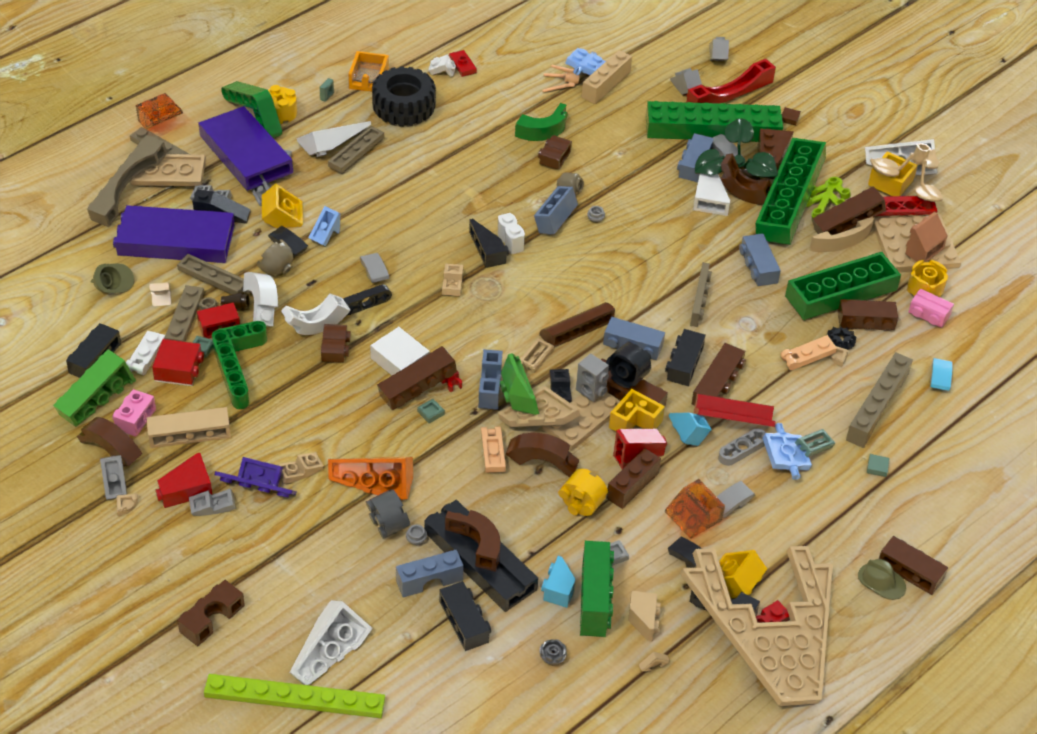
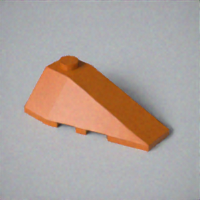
M413 457L328 459V477L331 481L375 495H380L392 489L400 499H408L413 480Z

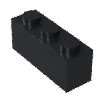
M99 323L95 329L91 330L88 337L79 344L78 348L68 356L66 363L69 374L80 378L108 349L114 353L121 345L119 331Z
M684 329L682 335H678L675 344L677 348L672 349L670 356L672 360L667 362L665 372L668 373L667 381L689 387L704 348L706 334Z
M463 581L439 589V602L464 650L468 651L489 643L491 627L488 621H484L479 604H475L471 589L467 588Z

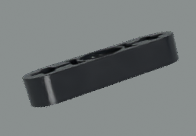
M382 284L345 297L343 300L350 308L347 315L387 302L391 298L392 292L387 285Z

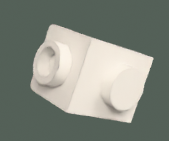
M447 54L431 60L428 71L431 75L446 70L448 75L452 77L456 65Z

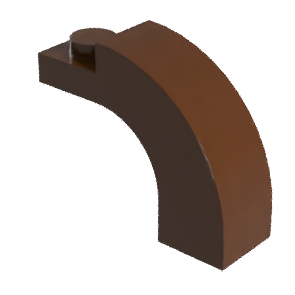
M733 153L726 154L721 163V169L724 172L721 181L726 189L745 202L764 204L772 186L770 180L748 178L740 171Z
M95 417L76 436L81 443L94 442L100 445L110 456L121 455L123 467L131 465L143 454L135 442L120 427L105 418Z
M538 432L523 433L512 438L505 453L519 465L534 459L547 461L568 477L576 471L579 459L569 452L570 445L555 436Z
M470 510L468 516L448 511L445 517V530L474 539L479 545L476 552L475 567L496 572L500 560L501 542L499 532L493 522L486 516Z

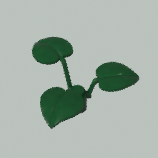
M738 118L728 124L725 129V137L731 143L738 142V154L734 156L738 167L746 168L748 173L755 177H776L778 172L775 160L771 154L766 152L756 153L753 159L749 158L746 163L745 158L741 156V142L749 143L754 135L750 122L746 119ZM716 149L704 151L696 161L695 174H720L722 172L721 163L725 156L720 157V153Z

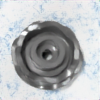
M547 640L540 646V656L547 664L557 665L566 658V646L560 640Z

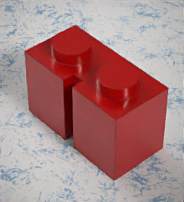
M234 303L197 311L198 325L204 338H212V333L219 329V325H221L222 329L240 325V319Z

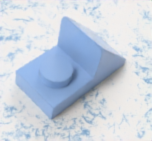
M324 206L308 238L326 246L333 231L338 234L340 232V213Z

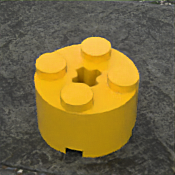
M279 85L271 86L268 91L272 96L280 124L287 120L289 122L293 121L297 116L295 90L280 87Z
M924 260L916 262L911 270L907 291L915 296L922 289L941 297L948 279L947 269L941 263L930 260V262H924Z
M577 469L558 491L559 496L568 506V511L573 515H592L605 500L608 493L604 481L598 475L594 477L589 474L591 471L588 469Z

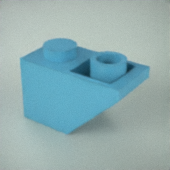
M670 413L668 415L673 427L680 435L681 441L687 445L699 446L712 430L702 415L693 413Z
M558 556L556 562L551 563L548 575L550 576L548 579H544L541 591L544 592V601L568 608L574 593L575 577L564 559Z

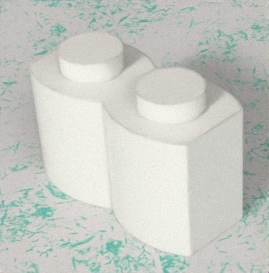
M511 213L499 215L497 234L502 242L507 245L509 253L515 254L524 251L525 233L523 228L517 224L516 217Z

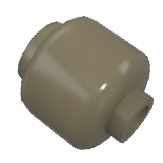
M565 172L558 178L557 186L573 187L576 196L583 190L584 181L577 173Z

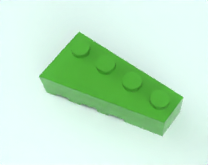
M108 349L85 371L77 382L71 385L70 389L53 406L61 417L77 427L95 413L97 406L107 404L110 396L114 393H121L124 390L123 386L127 383L133 384L136 379L125 360Z

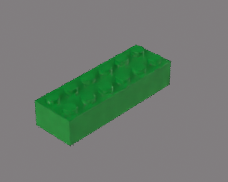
M881 251L788 280L785 297L801 318L806 320L837 310L841 299L869 300L897 291L901 274Z

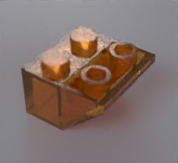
M166 93L136 105L138 121L146 130L183 114V110Z
M697 479L682 488L665 509V513L692 539L722 521L725 505L700 479Z

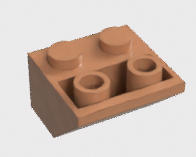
M936 212L925 216L920 223L912 226L910 238L906 243L907 249L905 254L916 262L920 260L927 262L944 249L948 235Z

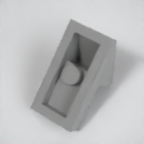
M121 455L100 458L106 499L117 498L118 495H127Z

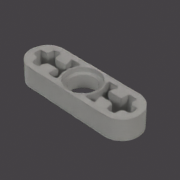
M753 429L723 446L719 451L718 459L720 463L726 466L733 465L764 447L763 436L766 432L762 429ZM738 445H746L748 449L742 450Z

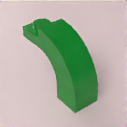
M560 103L554 113L545 118H533L522 114L515 124V137L528 141H544L550 139L553 135H560L565 130L568 112H566L567 105Z

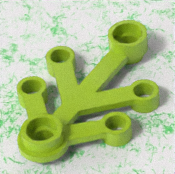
M830 177L826 180L825 184L818 187L814 186L806 207L818 201L821 202L818 208L812 211V218L824 213L829 201L837 206L843 203L844 199L851 197L850 189L842 187L843 181L841 178ZM834 192H838L842 199H839Z

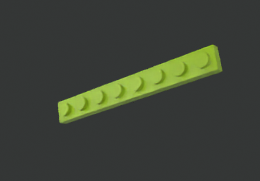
M208 674L204 689L205 698L381 719L385 704V694Z

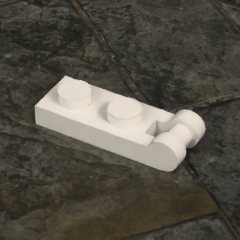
M151 331L146 332L130 360L126 361L131 372L137 371L138 374H146L157 355L165 335Z

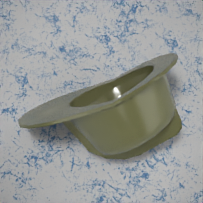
M101 264L96 268L91 283H94L96 289L101 292L122 293L132 288L134 275L131 269L124 264Z
M869 560L858 572V579L864 586L886 599H900L906 592L904 579L894 572L890 563L885 560Z

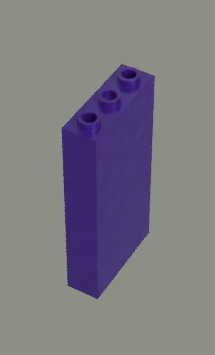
M245 106L198 122L200 137L247 191L263 185L260 174L263 175L264 181L269 183L293 173L291 157Z
M126 205L125 211L121 213V224L117 226V237L113 239V247L116 248L117 256L182 260L187 254H190L205 262L226 263L235 228L234 213Z

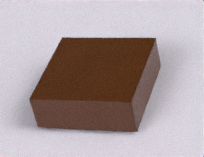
M785 107L782 112V121L796 126L801 111Z

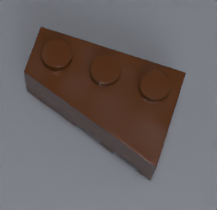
M760 129L757 144L758 153L766 152L771 154L775 160L778 172L793 138L794 131Z

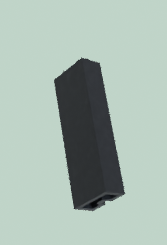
M457 499L444 505L441 513L430 514L424 520V529L427 532V536L444 553L457 550L463 564V571L504 612H507L537 591L538 577L502 542L500 545V560L496 572L475 567L476 552L479 547L477 542L469 536L445 530V517L448 511L461 513L466 516L469 515V511Z

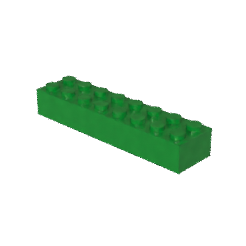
M647 101V138L692 140L694 133L711 138L720 134L725 136V129L728 124L738 118H743L750 122L753 127L754 135L750 142H758L760 129L783 130L781 107L757 104Z
M792 138L778 170V175L773 181L755 223L756 234H764L766 241L791 245L825 162L826 142Z

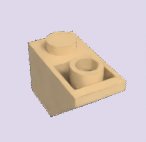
M632 591L628 621L647 641H652L653 633H658L659 621L655 620V615L659 616L661 603H657V594Z

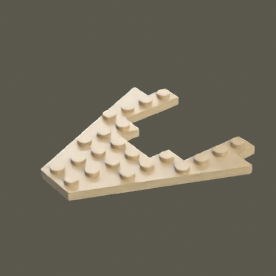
M790 546L787 554L803 602H789L786 606L791 620L789 622L757 623L752 604L732 605L715 548L695 549L693 557L697 568H683L680 572L682 578L778 706L818 704L822 700L832 564H814L808 546Z

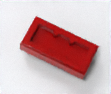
M464 50L449 53L450 59L454 61L456 69L462 77L477 73V68Z

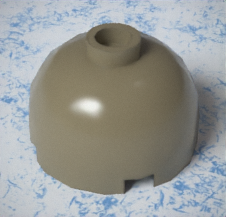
M282 239L280 244L275 242L268 247L261 255L264 259L261 262L259 260L257 262V266L268 275L286 274L292 268V249Z

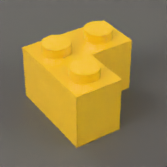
M631 389L610 412L609 428L616 431L618 429H632L637 425L643 429H657L663 422L665 406Z

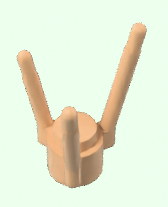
M551 65L552 68L566 71L565 74L544 73L543 75L564 78V81L568 83L543 89L542 92L574 87L575 84L579 83V75L574 74V69Z

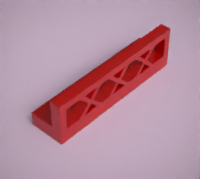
M885 196L883 198L885 199L886 211L877 216L931 215L933 212L937 213L938 211L935 201L924 200L918 196Z
M697 394L695 414L775 427L776 421L772 420L774 406Z

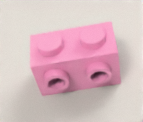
M133 389L124 398L120 408L115 410L113 414L114 424L125 433L137 437L147 423V417H151L156 410L154 396Z

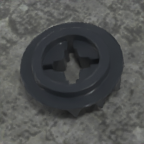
M841 326L838 328L833 327L827 332V335L837 347L849 350L856 343L857 337L854 336V331H849L848 327L845 329Z

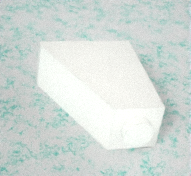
M700 174L693 210L728 216L730 199L719 175Z

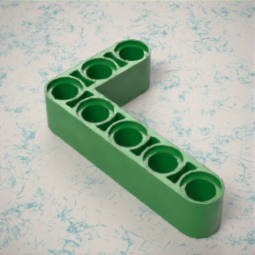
M239 81L221 88L222 95L226 101L252 108L256 120L273 139L282 135V128L274 102L267 89Z
M253 321L218 329L212 333L213 350L231 403L234 408L239 410L247 408L250 402L248 387L235 352L262 346L267 343L266 324L262 321Z

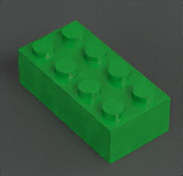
M585 540L580 636L606 637L607 629H611L614 551H610V542Z

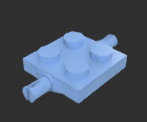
M577 48L567 57L565 64L575 68L573 72L576 75H579L581 72L591 75L606 61L597 56L596 52L589 54L585 49Z
M777 423L775 424L777 433H765L763 436L772 468L787 469L791 472L792 479L798 480L801 477L798 470H809L812 466L809 457L805 456L806 451H801V445L797 446L795 444L796 440L802 436L786 433L783 424Z

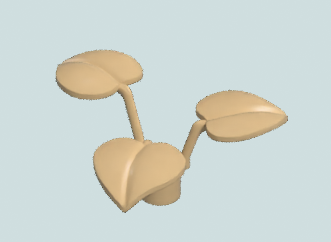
M917 144L914 153H910V156L901 166L887 158L870 159L874 169L886 176H898L899 170H902L910 160L918 165H922L921 186L915 187L916 195L928 201L943 200L941 192L936 187L924 184L925 168L935 169L939 166L935 149L931 150L928 145Z

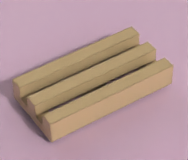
M538 338L520 358L524 369H531V372L535 373L554 351V346ZM534 353V356L527 362L528 358Z

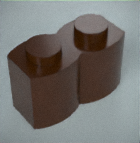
M554 135L551 136L550 139L546 140L544 148H541L538 153L539 164L559 170L571 152L572 141Z
M324 324L321 361L345 362V357H349V345H347V342L351 341V331H347V325Z

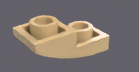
M316 452L297 455V459L294 462L278 464V466L283 467L280 478L284 484L309 477L324 467Z

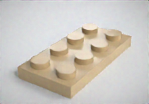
M166 154L157 166L151 167L131 180V184L140 186L202 185L206 156Z
M608 392L594 402L580 394L570 402V404L579 409L580 416L565 425H545L542 427V430L567 442L570 445L569 450L572 451L610 420V412L620 401Z

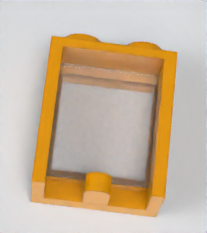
M357 51L349 71V89L372 92V84L376 77L389 69V55Z

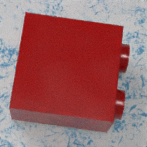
M162 339L152 366L154 381L193 386L195 377L197 378L199 374L200 363H203L204 352H201V345L198 343Z

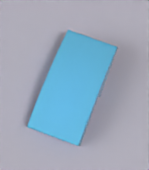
M933 358L930 387L950 391L952 362Z

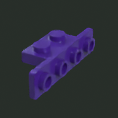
M243 457L238 476L215 471V475L220 476V481L232 483V480L240 481L239 486L251 488V485L259 486V491L270 493L272 489L278 491L277 495L289 498L290 494L296 495L297 493L294 490L278 487L283 470L282 466Z

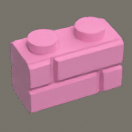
M920 289L912 299L908 312L915 317L924 319L930 324L942 328L949 319L954 304Z

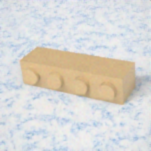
M618 50L583 82L582 98L596 104L631 72L632 56Z
M227 407L147 417L150 448L231 438Z

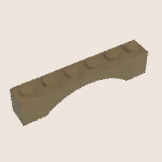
M146 135L138 143V146L129 154L126 161L120 165L118 171L109 179L106 186L100 190L94 201L89 204L87 211L92 221L107 227L113 223L119 215V199L126 185L141 172L157 166L167 154L164 141Z
M895 352L851 422L846 441L862 448L865 447L890 399L902 387L908 377L913 359Z

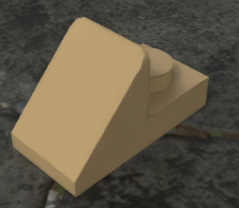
M171 283L149 284L153 306L171 305Z

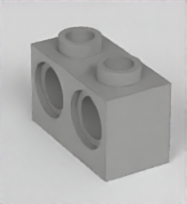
M590 353L578 364L576 391L593 402L599 397H603L607 391L609 365Z

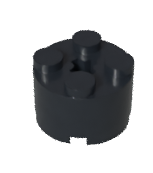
M630 341L626 342L606 360V364L609 365L608 372L610 371L612 374L611 379L623 388L634 387L649 374L651 370V354Z

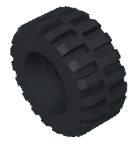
M400 66L399 68H391L389 71L385 70L376 77L372 84L373 110L384 122L388 121L391 125L413 126L415 123L420 124L422 120L426 121L433 114L436 106V86L434 81L426 72L423 73L422 70H416L413 67L404 68V66Z

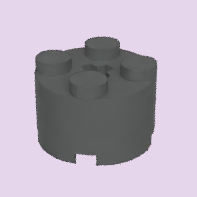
M391 489L366 501V505L371 512L369 513L370 519L374 525L378 523L380 526L378 531L383 539L410 526L408 515L406 512L404 513L403 504L394 490Z

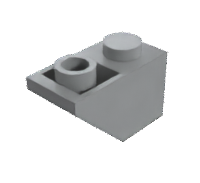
M716 37L709 43L710 61L728 60L729 40H725V37Z
M691 68L675 73V76L670 78L673 85L682 95L688 93V89L702 84L698 69L694 71Z

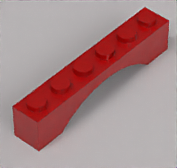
M765 58L753 63L742 75L727 84L717 87H708L701 84L688 89L686 102L716 104L727 102L773 83L776 67Z

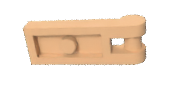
M826 335L794 349H786L781 352L780 356L787 362L786 365L789 370H795L836 353L837 348L829 336Z
M495 426L493 429L481 427L485 473L505 472L506 465L501 426Z

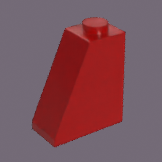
M658 429L616 430L613 456L623 470L644 448L658 457L664 456L667 441Z
M196 453L158 479L159 489H155L157 500L163 502L164 508L189 502V497L206 491L213 495L211 481L201 453Z

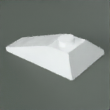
M371 121L314 131L297 138V142L309 155L324 156L327 155V151L334 149L370 126Z
M934 139L865 147L866 164L872 165L870 159L882 158L887 151L907 159L910 153H914L919 143L926 144L931 150H934ZM918 165L916 175H921L922 165ZM925 168V175L937 173V168Z
M331 600L318 617L289 673L303 685L311 684L334 663L341 661L346 654L357 649L370 633L372 627L343 601Z

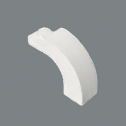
M244 273L243 292H250L254 297L253 321H262L266 324V327H272L274 323V308L278 307L277 288L273 278L267 274Z
M330 293L319 306L312 310L299 311L285 306L281 312L285 316V321L293 326L298 334L313 335L323 332L324 324H338L349 313L350 308L343 298Z

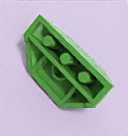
M513 353L508 354L501 371L503 381H500L506 403L510 402L512 410L537 415L539 411L536 398L519 356Z

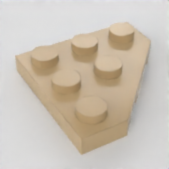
M546 386L534 392L539 414L534 415L512 410L511 406L498 412L499 419L509 427L565 425L580 416L578 408Z

